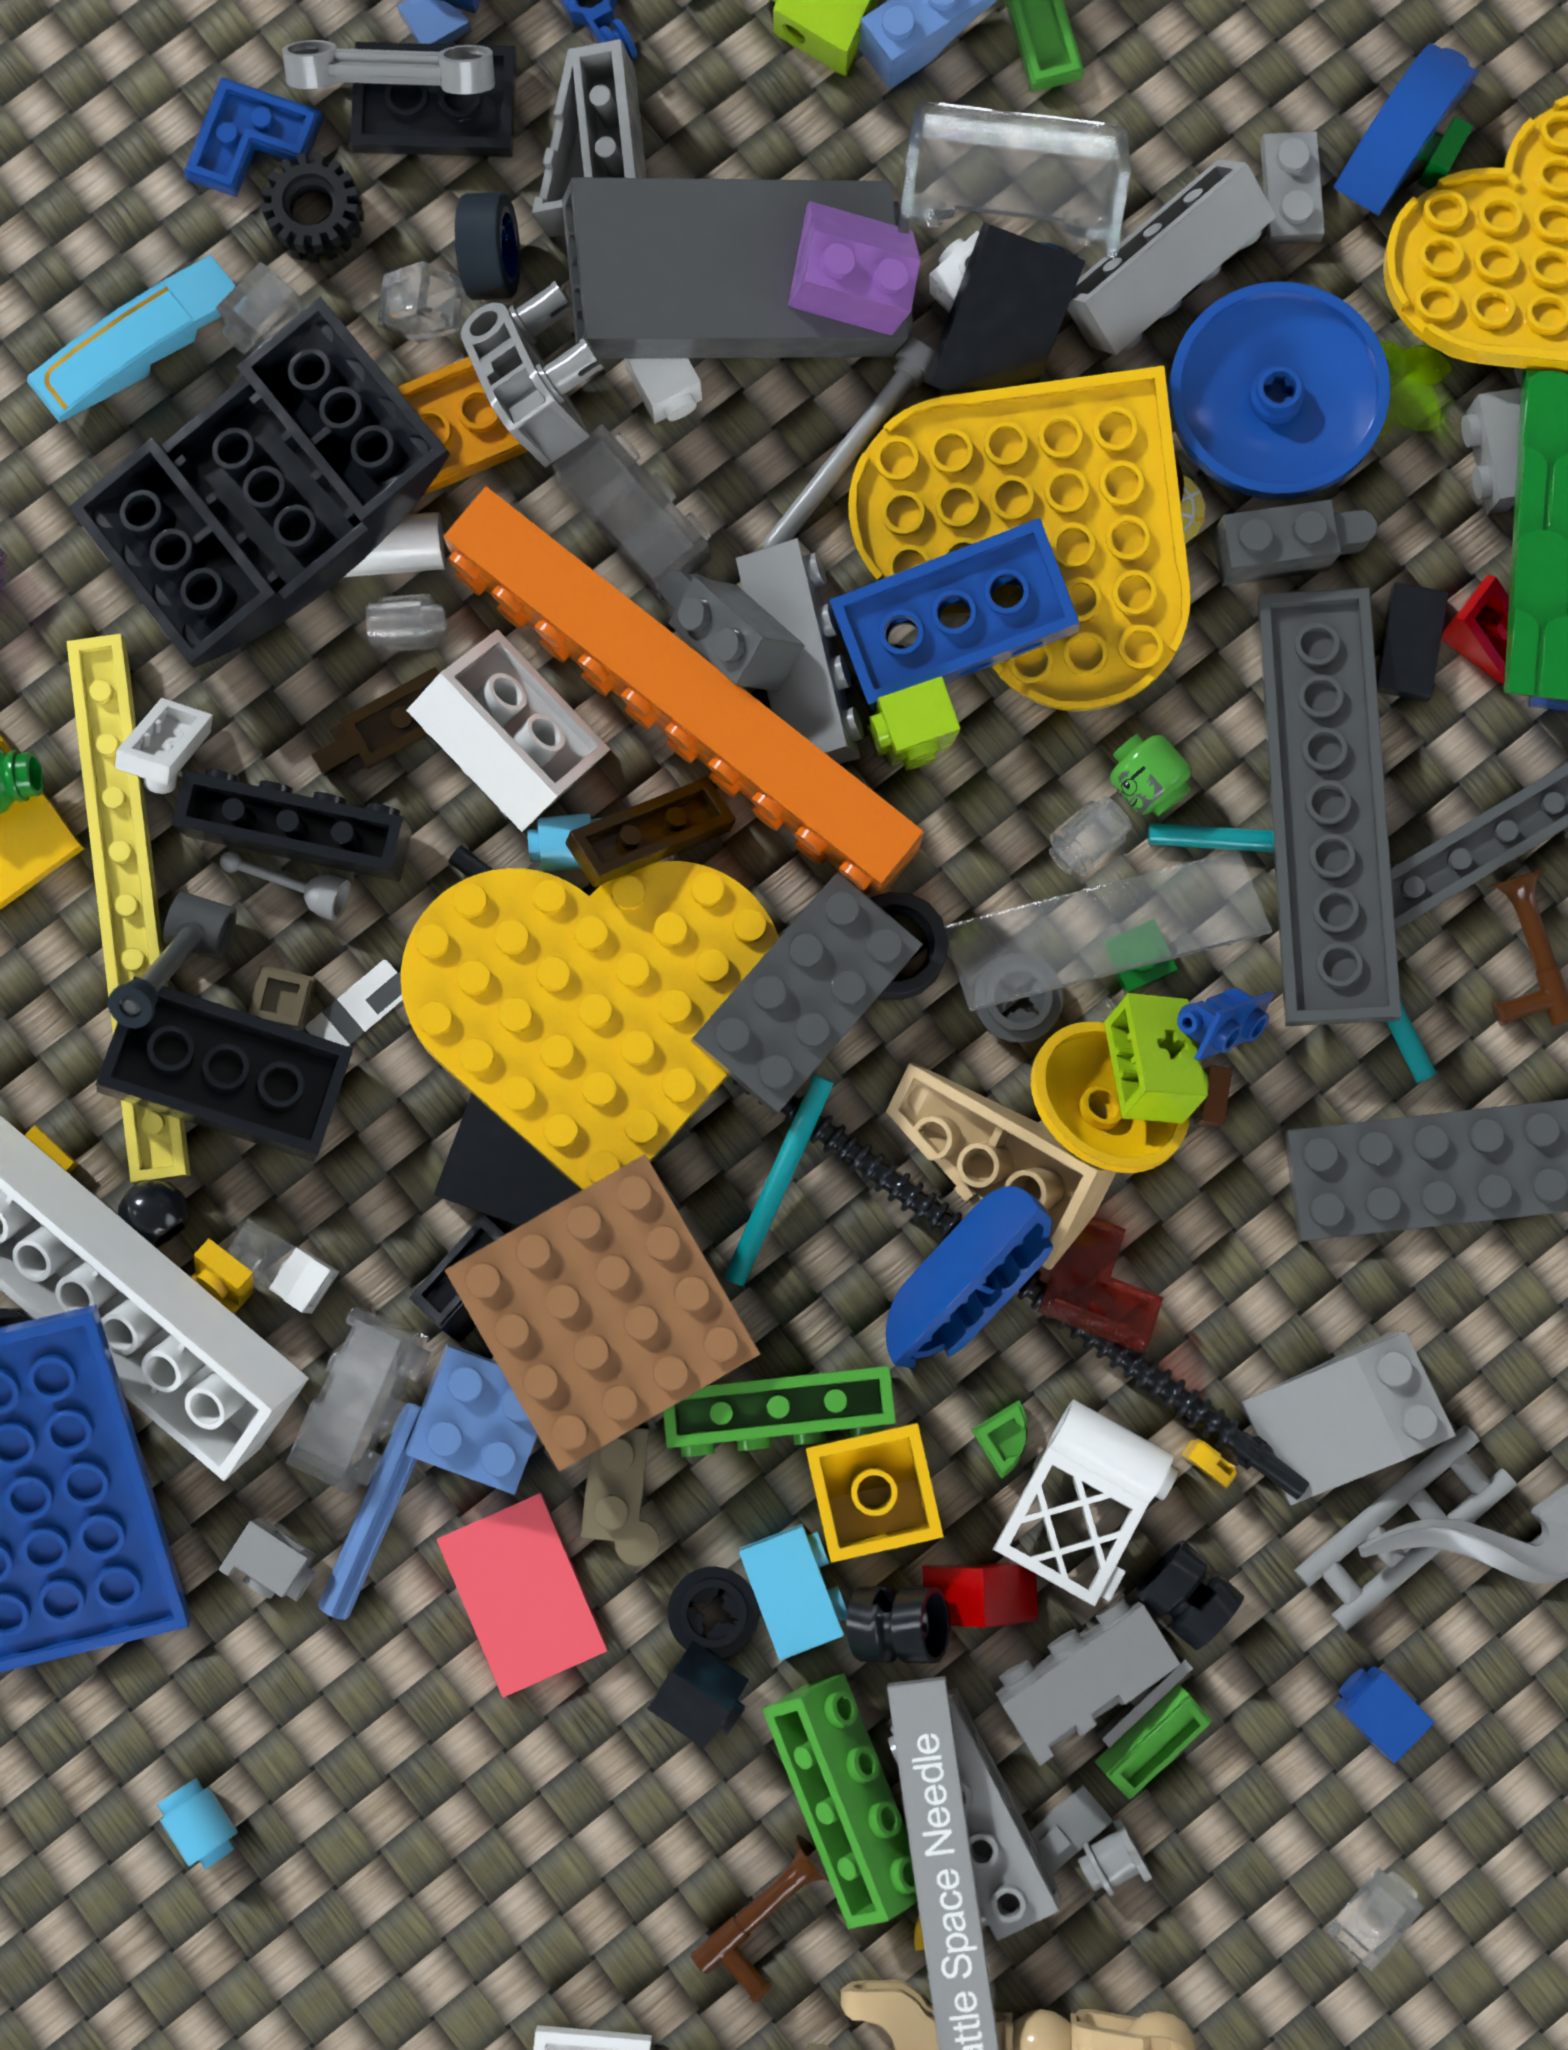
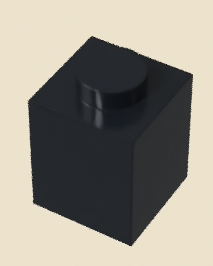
M693 1640L671 1670L647 1709L704 1749L717 1730L727 1735L741 1716L746 1706L739 1702L738 1698L749 1679Z

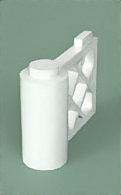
M1073 1399L1060 1418L1041 1460L992 1550L1094 1607L1100 1597L1110 1602L1126 1572L1116 1565L1148 1504L1154 1497L1164 1500L1177 1478L1178 1470L1171 1467L1174 1455ZM1052 1466L1072 1476L1079 1500L1048 1509L1041 1485ZM1082 1483L1097 1490L1101 1494H1097L1086 1498V1494ZM1036 1497L1040 1511L1026 1515ZM1111 1498L1130 1509L1119 1531L1098 1537L1089 1504ZM1081 1507L1090 1539L1059 1548L1050 1515ZM1043 1518L1051 1551L1029 1557L1010 1546L1022 1523ZM1114 1540L1104 1558L1100 1544ZM1093 1546L1099 1570L1089 1589H1086L1068 1578L1062 1555ZM1054 1557L1058 1572L1039 1561Z

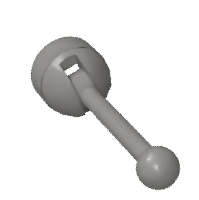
M227 851L220 858V866L225 872L234 873L239 870L304 893V900L308 908L322 918L337 921L347 905L351 884L349 880L333 874L318 875L306 883L243 861L240 855L234 851Z

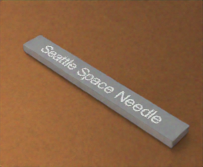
M946 1676L888 1683L887 1690L939 2050H1000Z

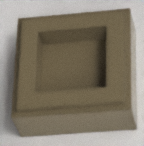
M260 965L248 1014L304 1032L317 979Z

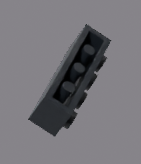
M207 769L205 775L185 771L172 825L186 837L400 882L412 828L404 817L400 816L398 809L376 803H368L367 809L346 805V799L324 792H314L313 798L293 794V788L266 780H261L259 786L238 782V776L215 769Z

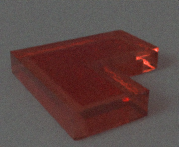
M1092 1217L1087 1226L1051 1269L1037 1312L1144 1353L1149 1346L1163 1297L1111 1277L1126 1229Z

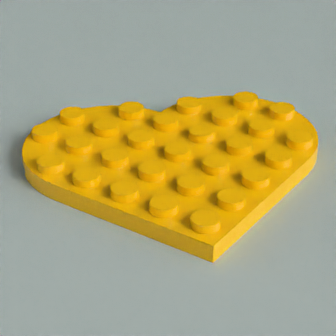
M1568 96L1555 100L1553 108L1540 114L1534 120L1530 117L1522 125L1510 145L1503 168H1474L1444 176L1438 179L1437 186L1426 191L1417 199L1413 196L1399 212L1393 223L1383 260V275L1388 297L1400 319L1417 337L1451 358L1483 365L1559 371L1568 374Z
M1164 365L928 399L903 410L883 425V429L872 440L866 451L862 452L854 470L849 490V522L860 557L876 581L1035 519H1041L1080 622L1079 633L991 666L1002 681L1023 697L1049 708L1066 711H1091L1107 708L1128 700L1146 689L1162 674L1174 658L1187 627L1191 597ZM1003 585L995 590L992 600L1000 607L1010 608L1021 601L1023 593L1014 585ZM951 605L942 612L941 616L967 617L970 616L971 612L962 605Z
M684 861L655 862L602 884L590 896L570 882L549 873L524 868L496 869L476 874L458 882L439 895L422 913L413 927L403 954L401 965L402 999L412 1029L426 1051L446 1071L582 1191L644 1154L651 1162L727 1079L729 1074L690 1041L776 943L779 936L768 913L749 890L728 875L697 863Z

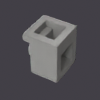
M257 1518L248 1523L218 1570L227 1576L241 1570L246 1574L242 1580L243 1583L266 1598L271 1599L274 1594H277L281 1598L287 1595L294 1601H298L316 1574L315 1571L308 1567L317 1554L263 1518Z

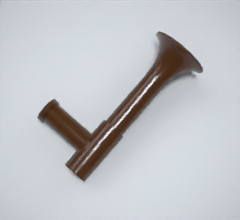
M1545 868L1489 886V888L1499 889L1513 904L1536 969L1535 975L1540 987L1538 991L1504 1002L1498 1001L1493 1003V1011L1500 1026H1505L1508 1022L1544 1010L1548 1011L1552 1026L1568 1022V991L1560 966L1556 964L1536 899V883L1539 875L1546 870Z
M800 1835L795 1836L797 1844L796 1855L780 1877L739 1914L733 1915L691 1953L692 1960L705 1974H708L721 1962L750 1995L749 1999L753 2003L758 2001L771 1988L772 1984L769 1980L766 1981L740 1951L738 1946L750 1936V1933L802 1887L817 1880L830 1882L817 1849Z

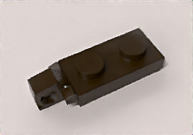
M434 667L341 718V723L330 729L335 741L311 754L321 774L326 776L348 763L354 774L365 768L370 769L428 737L429 735L406 710L439 675L437 668Z

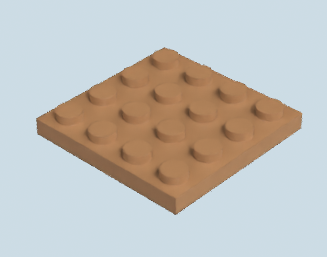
M645 1154L445 1269L447 1276L559 1472L760 1355L751 1336Z

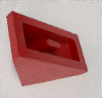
M1487 575L1442 631L1441 641L1498 682L1504 684L1509 595L1497 577Z
M1017 1563L922 1565L923 1587H938L943 1591L948 1602L951 1626L986 1628L1038 1620L1036 1574Z

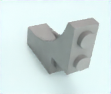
M1514 368L1516 380L1519 385H1522V372L1526 369ZM1521 387L1478 394L1461 420L1464 444L1467 448L1472 447L1476 467L1472 471L1473 490L1477 499H1483L1486 515L1508 512L1515 504Z

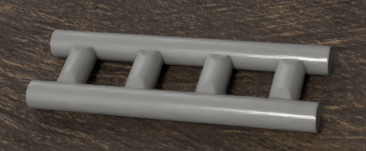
M1464 1424L1455 1432V1437L1444 1441L1294 1570L1307 1587L1312 1586L1322 1577L1344 1604L1333 1612L1331 1616L1345 1632L1442 1550L1418 1547L1408 1548L1404 1552L1402 1549L1377 1554L1387 1567L1363 1588L1358 1586L1339 1562L1364 1540L1367 1542L1387 1532L1382 1525L1401 1508L1408 1504L1421 1520L1429 1518L1461 1519L1474 1523L1517 1486L1515 1480L1503 1468L1491 1478H1488L1467 1454L1480 1441L1467 1425ZM1450 1467L1472 1494L1446 1515L1425 1491V1488Z

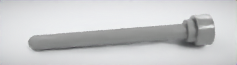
M912 337L906 341L896 354L898 362L893 367L896 373L763 541V549L794 538L912 386L918 388L924 382L935 354L931 348Z

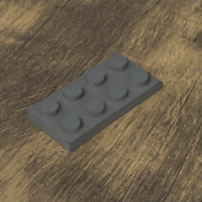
M837 871L693 1036L690 1042L776 1115L923 944Z

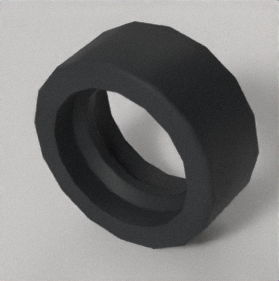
M890 891L871 897L870 899L888 915H905L915 920L924 930L928 941L927 957L922 966L912 975L894 978L878 998L904 1000L920 995L937 980L947 959L949 937L943 919L929 902L911 893Z

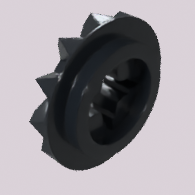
M706 1566L687 1574L677 1584L669 1600L668 1621L671 1632L677 1642L686 1650L694 1640L719 1659L731 1656L741 1650L750 1641L758 1623V1602L749 1582L729 1568ZM719 1589H723L725 1591L722 1599H724L722 1609L730 1613V1617L738 1620L736 1623L727 1620V1622L718 1620L714 1627L710 1628L708 1635H703L705 1615L697 1611V1607L690 1605V1601L698 1604L700 1602L710 1603L713 1596H717Z

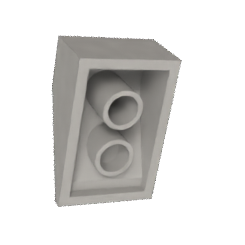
M1406 1331L1386 1333L1241 1401L1256 1436L1267 1442L1266 1449L1310 1483L1298 1500L1282 1489L1289 1505L1296 1504L1406 1460L1456 1436Z

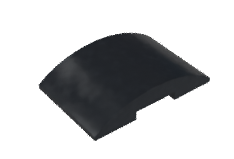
M321 296L236 367L243 374V377L162 445L151 437L69 506L76 518L183 657L194 668L217 659L265 634L292 617L340 581L364 560L405 518L436 478L450 455L444 445Z

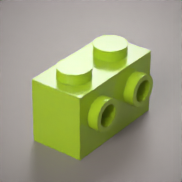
M942 676L879 697L873 715L870 716L871 724L867 725L869 738L877 757L886 754L890 767L903 763L906 770L916 769L937 760L935 754L941 752V749L952 746L961 729Z

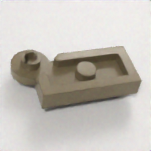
M637 1427L589 1454L581 1538L614 1541L615 1550L619 1558L632 1566H642L651 1562L657 1555L660 1547L659 1534L655 1527L649 1522L640 1520L650 1429Z

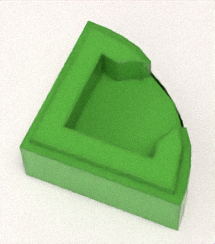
M1020 1400L1015 1401L970 1429L1001 1479L1009 1474L1018 1464L1026 1445L1027 1418Z

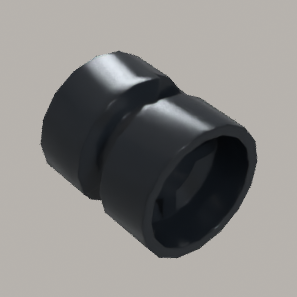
M1181 1540L1170 1548L1149 1570L1134 1594L1159 1617L1169 1614L1172 1617L1170 1628L1194 1650H1198L1212 1640L1230 1621L1242 1604L1244 1595L1220 1573L1209 1575L1207 1573L1208 1562L1186 1541ZM1194 1592L1198 1598L1190 1605L1186 1600Z
M892 1586L858 1587L852 1594L847 1611L846 1627L849 1648L854 1658L860 1662H893L897 1656L904 1663L934 1664L940 1662L946 1653L951 1630L948 1602L943 1591L938 1587H904L900 1591Z

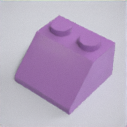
M809 201L804 217L788 307L892 336L912 310L920 265V257L913 231Z

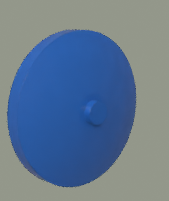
M1285 281L1266 282L1243 287L1220 298L1205 309L1192 323L1180 342L1175 354L1168 387V402L1173 427L1181 445L1192 461L1207 476L1224 487L1246 496L1269 500H1288L1316 494L1333 486L1349 475L1364 460L1378 438L1386 419L1390 400V375L1384 350L1374 331L1364 318L1349 304L1325 290L1306 284Z

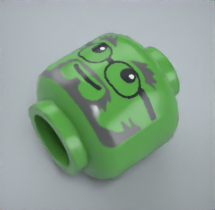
M1136 734L1112 755L1118 764L1110 774V782L1137 814L1145 815L1154 812L1157 817H1160L1192 789L1187 783L1192 775L1190 764L1163 735H1154L1143 741Z

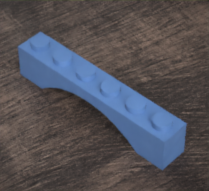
M888 0L861 18L859 49L888 89L891 90L931 63L960 32L997 0Z

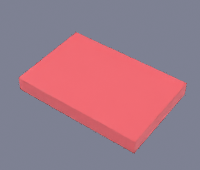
M542 1492L436 1539L502 1698L609 1650Z

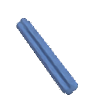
M407 1403L404 1406L327 1582L318 1606L322 1612L331 1617L342 1620L350 1617L418 1459L407 1456L405 1449L422 1406Z

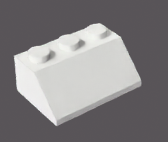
M498 629L440 672L406 710L521 832L549 809L611 750Z

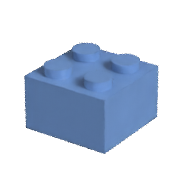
M446 1343L405 1451L409 1457L515 1495L538 1434L496 1361Z

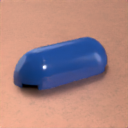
M1013 1186L1002 1187L986 1195L905 1281L892 1302L886 1323V1345L894 1365L912 1368L916 1367L915 1359L928 1357L943 1350L950 1357L960 1351L1043 1265L1053 1250V1245L1050 1241L1052 1220L1044 1206L1033 1195Z

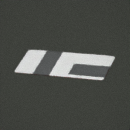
M382 960L306 1025V1030L311 1035L345 1046L351 1045L403 1000L401 976L387 960Z

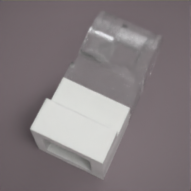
M251 1218L247 1219L226 1251L251 1270L253 1277L258 1279L260 1284L283 1298V1301L302 1313H313L340 1272Z

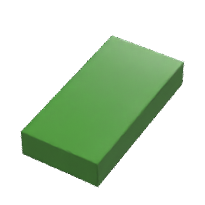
M1004 0L1031 93L1082 80L1084 69L1064 1Z
M1177 1683L1094 1762L1130 1800L1208 1727L1212 1720L1187 1691Z

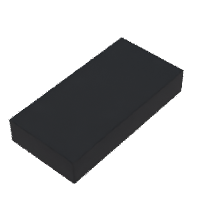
M1396 582L1393 584L1390 591L1376 674L1378 693L1421 701H1428L1432 697L1449 592Z

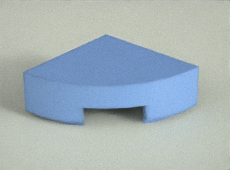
M407 0L397 5L401 18L417 43L449 44L471 31L467 18L457 8L444 1Z

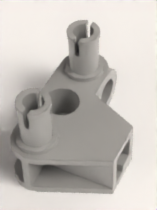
M556 280L519 308H516L514 305L509 307L506 303L497 302L478 308L465 321L460 335L495 413L512 436L544 467H547L590 437L578 410L566 393L597 371L605 368L601 359L585 337L549 364L545 365L535 345L538 342L536 336L568 313L573 312L572 301L564 289H560L561 286Z

